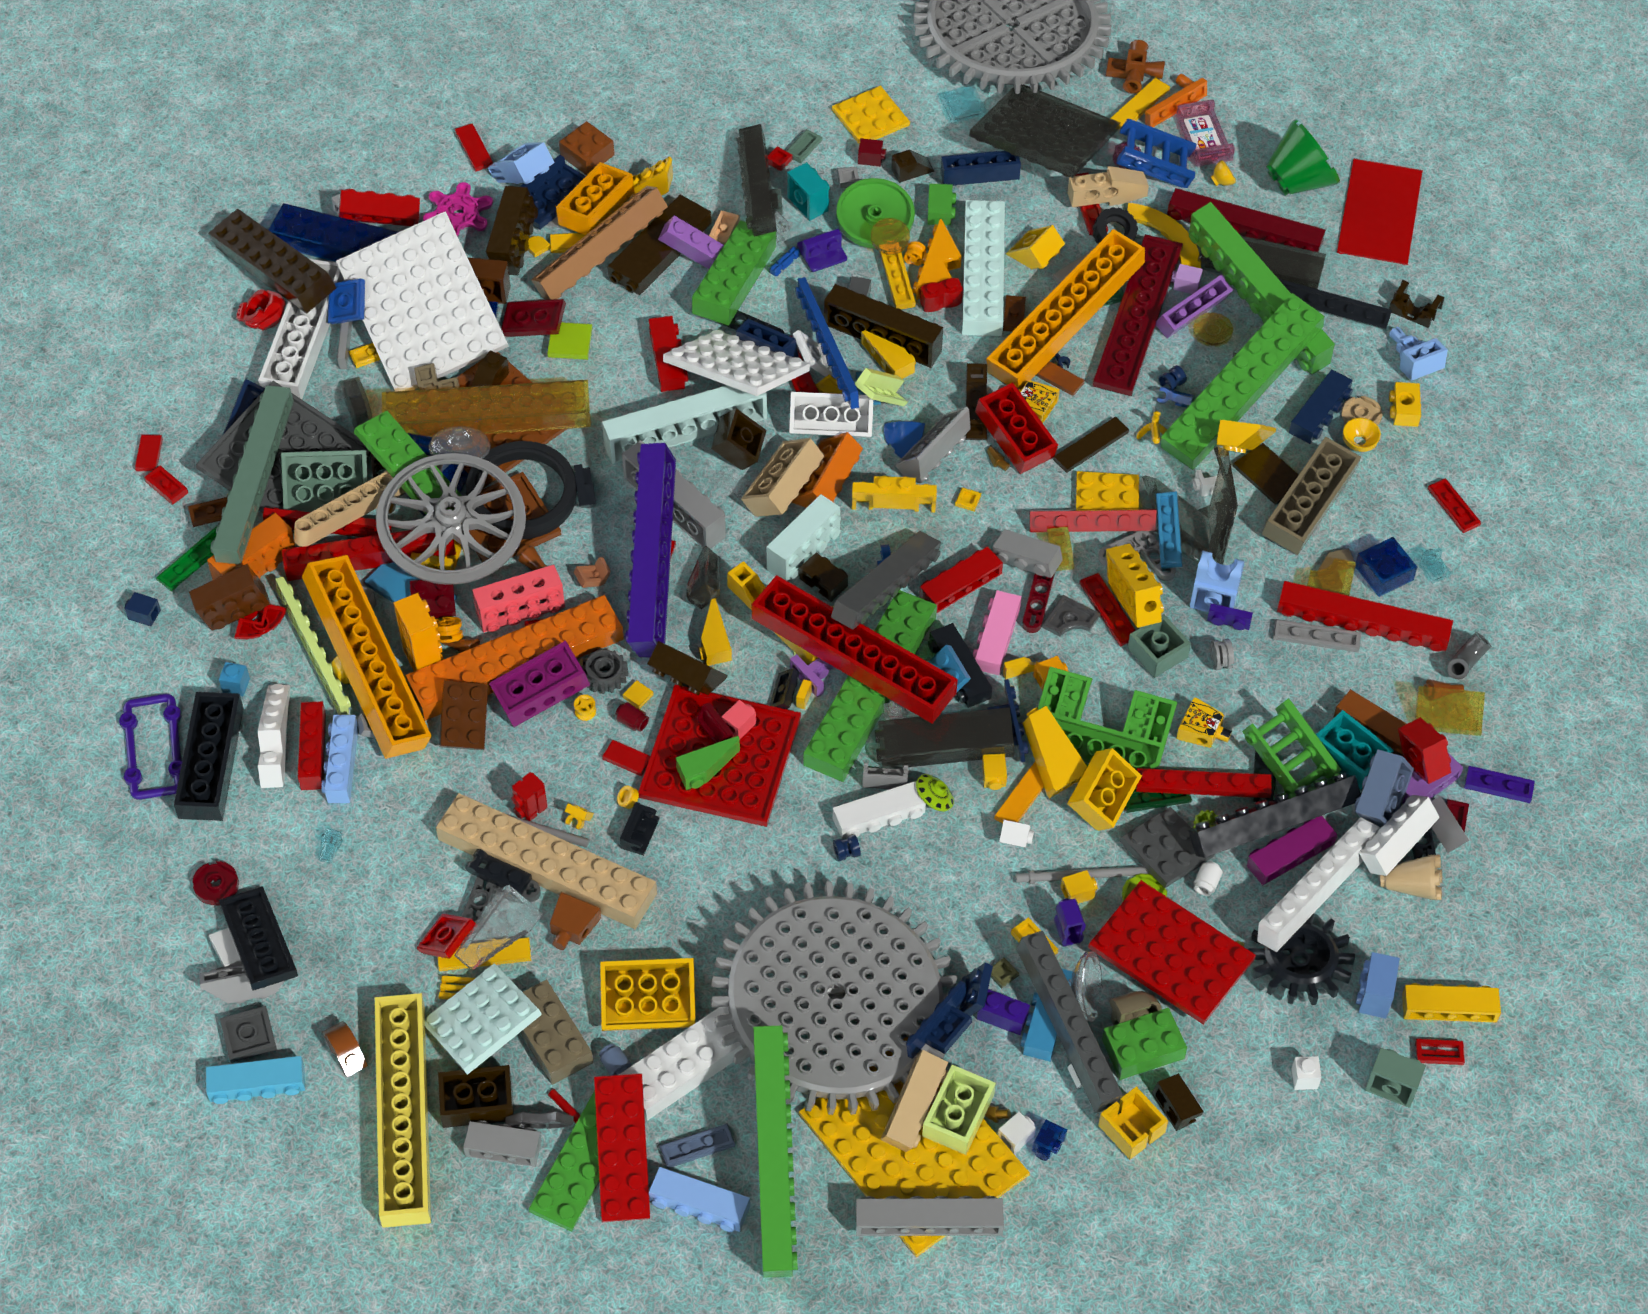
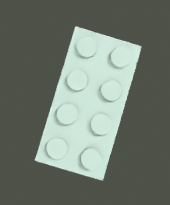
M820 494L766 547L767 571L786 581L796 579L799 575V568L815 553H822L827 547V543L839 536L841 532L840 507Z

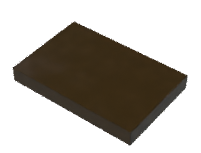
M1264 443L1233 463V467L1275 505L1280 503L1299 475Z

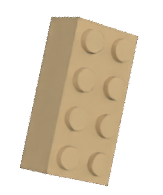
M811 438L783 441L741 500L751 513L757 517L784 514L792 500L798 496L802 486L809 481L810 475L819 467L820 461L824 457L823 453Z

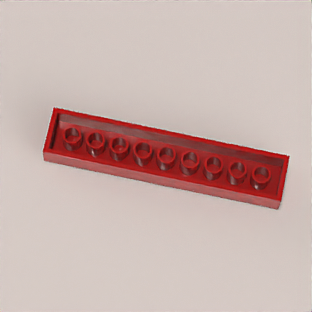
M777 575L751 604L752 619L931 724H933L957 694V678L863 624H859L854 629H851L831 618L833 607Z

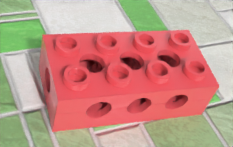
M555 565L472 590L476 615L483 632H495L500 627L514 626L529 618L537 619L542 614L548 612L556 613L565 607L563 585Z

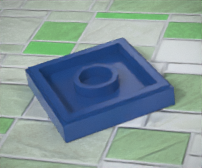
M360 278L334 283L336 289L329 294L328 323L338 324L363 320L365 280Z

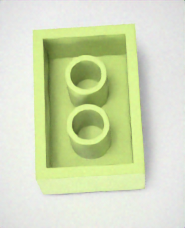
M951 1065L923 1123L922 1137L966 1155L994 1097L996 1083Z

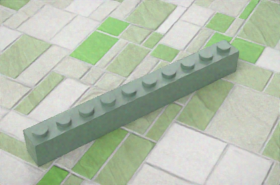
M266 386L264 393L260 395V405L255 410L254 423L249 428L248 441L244 443L243 457L239 458L238 472L233 476L232 490L228 491V502L226 507L222 509V520L217 525L216 538L211 542V553L214 554L216 562L240 565L242 563L294 402L290 388Z

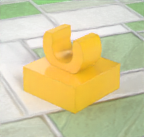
M568 803L564 812L571 815L566 818L565 824L570 825L573 819L576 818L578 821L576 829H581L584 826V820L590 821L594 813L576 804Z

